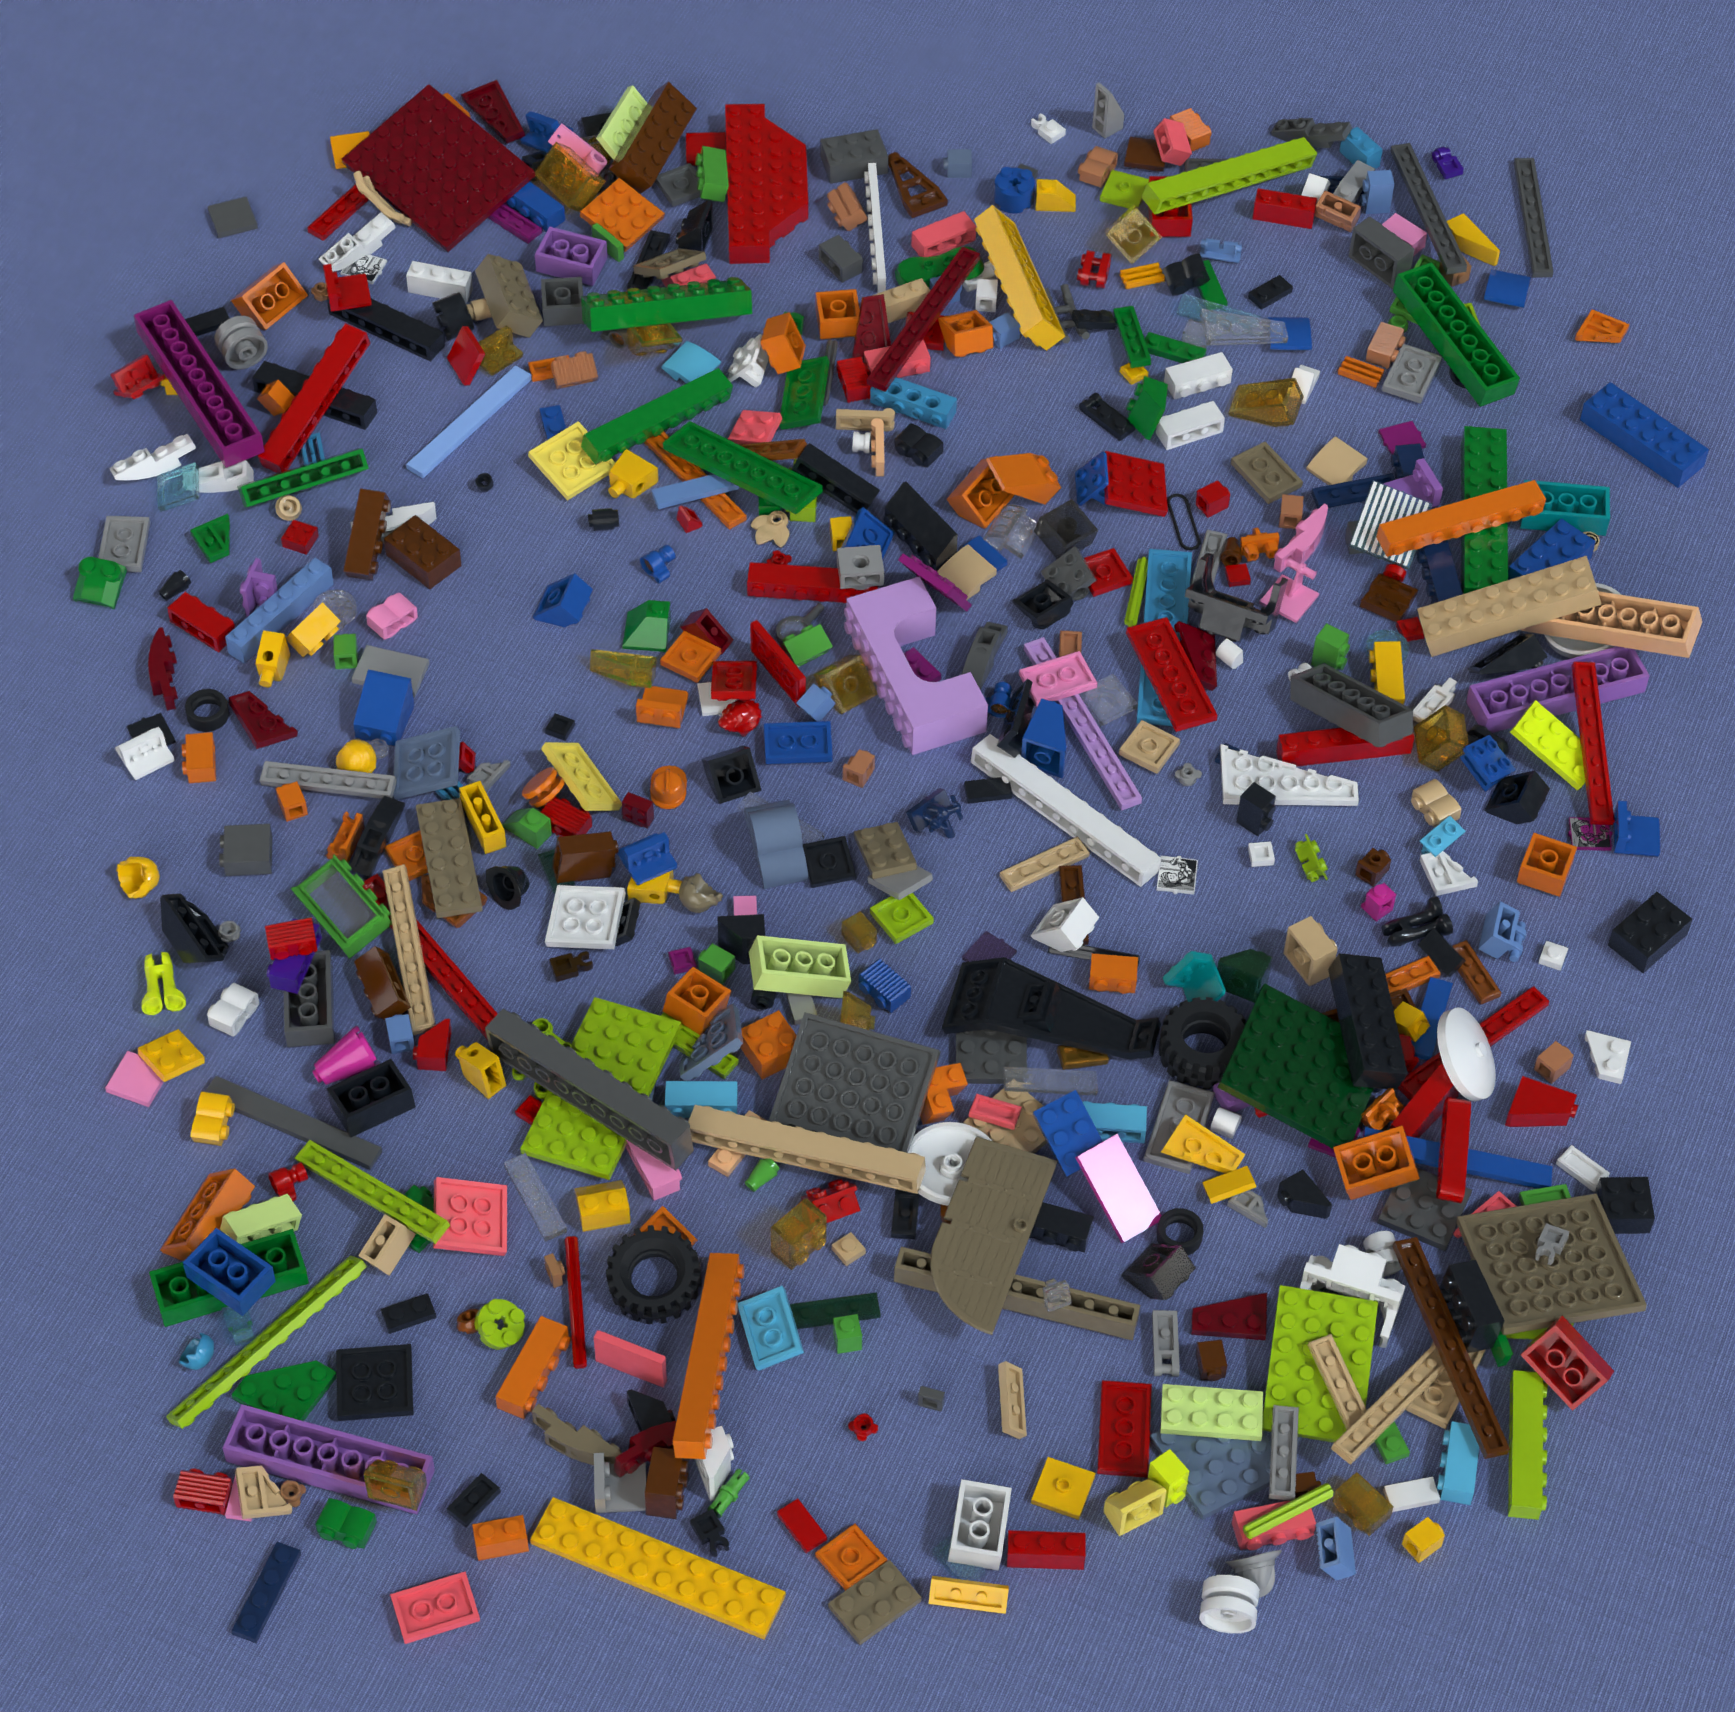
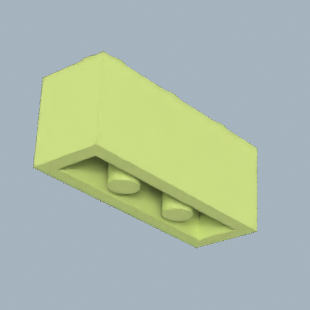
M285 1194L280 1197H273L259 1204H252L239 1211L227 1213L223 1216L220 1231L239 1244H243L290 1229L297 1231L302 1214L290 1196Z

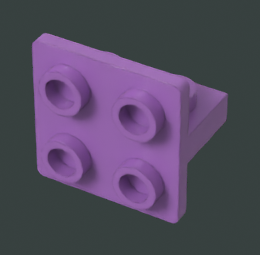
M255 558L253 565L249 566L247 578L240 586V594L243 596L242 606L245 608L246 617L254 612L256 605L261 606L278 591L275 575L263 573L261 559Z

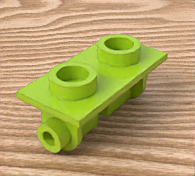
M1305 834L1307 840L1304 842L1298 841L1295 844V852L1301 863L1309 860L1302 864L1306 877L1311 882L1317 881L1322 875L1328 880L1325 873L1328 867L1323 857L1319 859L1317 853L1321 852L1316 840L1311 841L1308 835Z

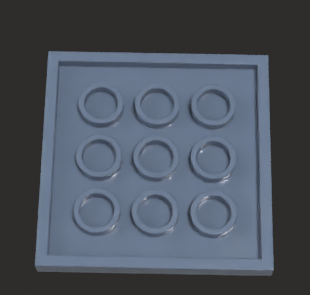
M1160 1430L1150 1435V1440L1160 1455L1170 1449L1189 1470L1185 1494L1202 1520L1269 1487L1271 1443L1263 1431L1261 1441L1161 1434Z

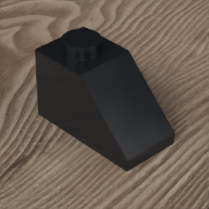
M1303 1169L1279 1183L1278 1199L1292 1213L1323 1219L1330 1216L1331 1202Z
M634 1390L626 1391L627 1403L639 1432L663 1423L676 1421L672 1410H667L663 1401Z

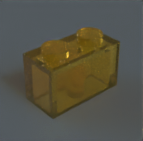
M1358 1472L1335 1490L1333 1498L1337 1510L1350 1517L1356 1528L1364 1531L1369 1536L1391 1518L1394 1507Z

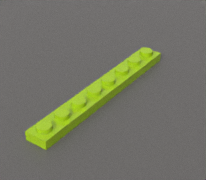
M311 1140L306 1143L295 1157L298 1163L301 1162L304 1167L434 1244L450 1227L446 1219Z

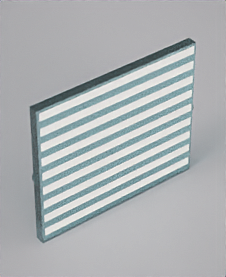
M1373 480L1349 547L1409 570L1416 549L1406 551L1400 555L1387 557L1376 538L1379 524L1431 510L1433 503Z

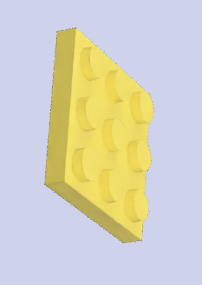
M579 421L528 452V457L567 501L608 476L615 464L612 458L606 462L602 461L596 465L581 447L583 436L588 431Z

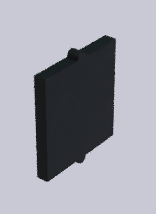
M161 713L148 718L143 717L142 720L127 725L132 739L153 728L159 727L163 732L167 746L176 743Z

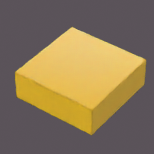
M1129 363L1121 366L1119 371L1131 385L1143 380L1144 376L1148 377L1149 374L1144 366L1131 368Z

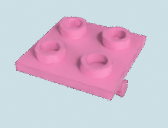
M1289 558L1286 566L1296 571L1294 580L1282 574L1275 583L1279 584L1282 577L1288 580L1279 614L1297 623L1319 596L1318 592L1302 585L1303 576L1305 575L1313 580L1317 572L1306 567L1307 564L1303 562L1298 563ZM1273 586L1259 602L1264 607L1269 603Z

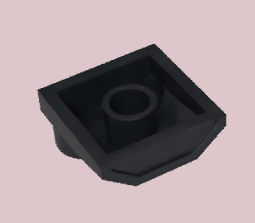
M1048 579L1012 600L1013 604L1031 619L1033 627L1037 629H1046L1058 620L1066 617L1073 605L1072 597Z

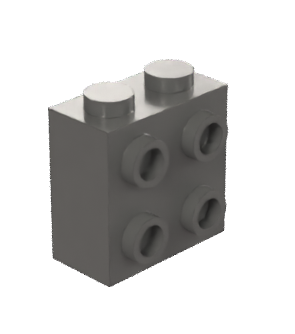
M270 824L224 826V835H220V848L223 849V853L219 854L220 867H224L226 876L272 874L273 836Z

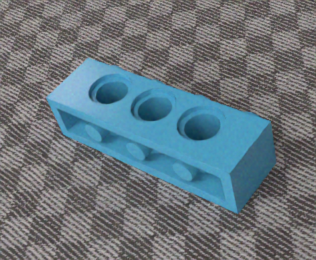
M897 377L886 392L874 387L870 389V403L884 408H891L896 413H901L947 429L956 414L957 398Z

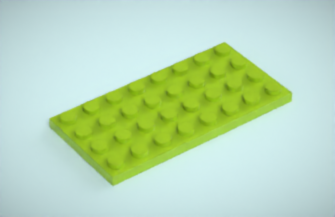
M594 997L570 1047L580 1057L590 1059L596 1067L609 1071L620 1082H627L633 1090L640 1094L644 1093L649 1097L679 1035L682 1023L681 1021ZM548 1091L520 1151L521 1154L610 1180L627 1145V1141L578 1108Z

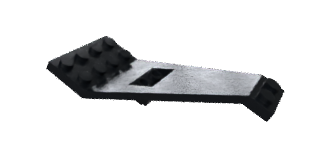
M1006 957L962 962L942 1029L945 1034L989 1029L1132 1060L1153 1057L1161 1022L1158 1017L1135 1020Z

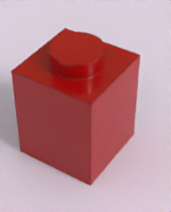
M1217 480L1197 490L1195 504L1209 518L1229 507L1230 492L1227 487Z

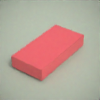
M976 1093L969 1111V1117L1015 1130L1022 1107Z

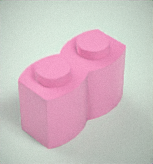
M396 593L387 597L383 604L374 606L366 614L367 625L384 640L394 636L401 628L407 627L418 618L417 607L401 593Z

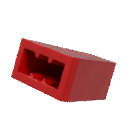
M1522 1076L1505 1126H1567L1569 1118H1575L1579 1106L1574 1104L1577 1094Z

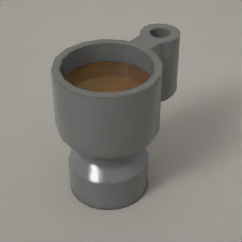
M640 327L605 330L601 333L600 337L603 340H610L617 348H624L632 340L633 334Z

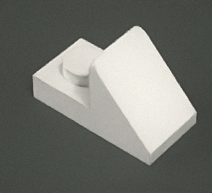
M1304 365L1295 368L1286 398L1306 404L1319 378L1320 371Z

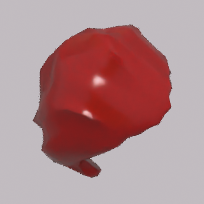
M736 700L732 704H728L717 721L718 725L724 730L739 733L743 737L747 736L749 732L759 725L762 718L759 703H755V700Z

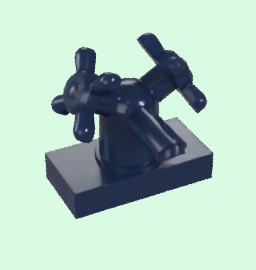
M938 788L906 811L914 831L920 832L930 825V833H933L935 829L941 828L946 837L954 838L955 833L948 818L951 814L957 813L959 821L963 819L961 805L956 801V797L950 795L951 805L945 789Z

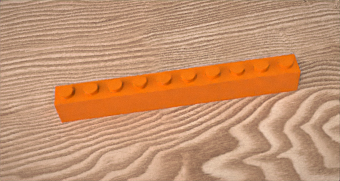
M710 1253L673 1436L675 1458L706 1459L707 1449L712 1448L713 1437L711 1429L716 1427V1414L714 1412L719 1410L720 1406L718 1391L723 1390L724 1380L722 1371L726 1372L727 1357L725 1354L730 1352L731 1340L729 1334L734 1332V1319L732 1317L737 1315L738 1303L736 1297L741 1295V1283L739 1280L744 1278V1264H740L739 1254Z

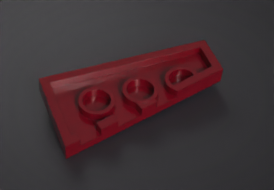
M497 80L461 94L462 100L506 143L525 136L524 130Z

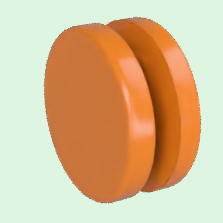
M553 767L539 772L522 790V796L525 799H530L529 804L533 808H539L548 803L561 791L565 784L561 776H556L557 771Z

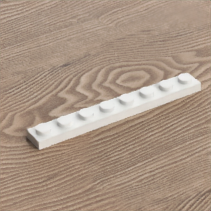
M868 163V171H864V183H868V186H865L866 198H870V200H867V212H871V214H868V226H872V229H869V241H873V243H870V255H874V258H871L872 270H876V272H873V285H877V293L886 291V273L876 163Z

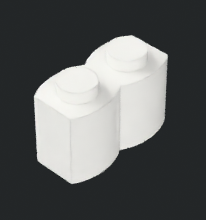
M232 983L222 991L220 1000L210 1006L207 1013L209 1025L234 1037L242 1029L246 1020L257 1009L259 1005L258 993Z

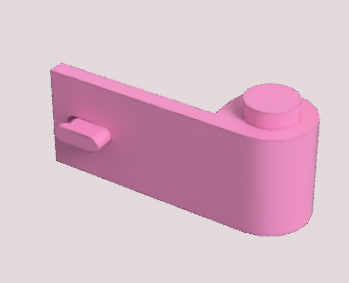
M562 123L548 140L551 145L579 166L577 170L579 177L585 182H593L607 165V160L601 153Z

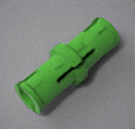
M736 1469L727 1484L721 1486L719 1489L720 1493L707 1508L708 1511L711 1509L714 1512L716 1511L718 1518L722 1517V1514L731 1502L737 1500L739 1491L750 1479L746 1472L741 1475V1469Z

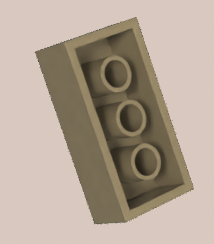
M487 254L475 272L496 328L530 338L543 320L523 266L517 261H510L501 256Z

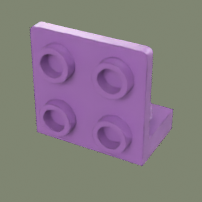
M1424 458L1416 460L1413 475L1386 482L1383 486L1384 490H1386V487H1390L1389 498L1393 489L1397 490L1392 502L1394 506L1399 492L1403 493L1397 509L1399 513L1406 494L1410 495L1403 516L1407 514L1413 497L1416 500L1411 513H1415L1419 499L1423 500L1419 511L1423 510L1426 502L1429 503L1428 508L1440 505L1443 487Z

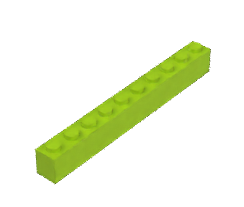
M1305 137L1293 139L1289 142L1262 148L1252 153H1245L1235 158L1232 157L1208 166L1198 167L1191 171H1184L1174 176L1151 181L1145 186L1142 199L1154 214H1158L1311 168L1317 152Z

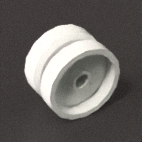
M1216 1575L1207 1578L1203 1583V1602H1201L1199 1620L1206 1627L1218 1632L1244 1633L1251 1631L1256 1626L1257 1609L1255 1607L1258 1605L1260 1589L1251 1580L1240 1576Z

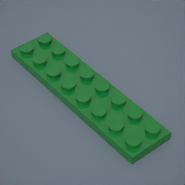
M691 421L687 422L663 442L664 450L794 514L799 513L823 492L821 484Z

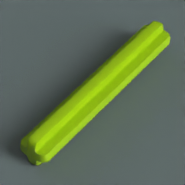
M1146 557L1137 560L1124 620L1128 627L1137 625L1147 579L1148 559Z
M1325 1483L1245 1524L1243 1532L1248 1539H1252L1332 1498L1334 1491L1328 1483Z

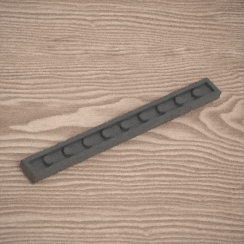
M1411 144L1392 145L1391 155L1446 274L1466 272L1467 264Z

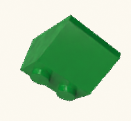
M1144 376L1142 382L1137 383L1134 390L1135 396L1133 399H1129L1126 410L1129 411L1128 420L1145 439L1150 440L1165 411L1168 384Z

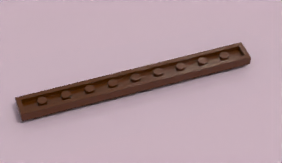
M1414 1237L1395 1241L1392 1246L1484 1459L1507 1455L1510 1451L1509 1445L1418 1238Z

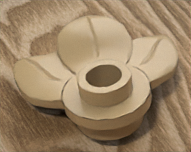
M774 511L769 515H760L751 523V527L757 530L755 534L757 545L774 540L775 544L782 548L789 539L788 517L782 511ZM775 519H781L779 522H774Z

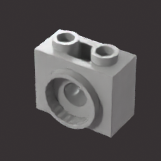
M880 545L837 548L840 589L853 588L865 590L871 586H884V567Z

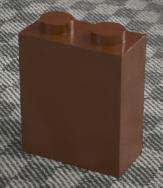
M611 831L557 837L552 864L557 883L610 878L612 868H615V854L618 853L617 840H613Z

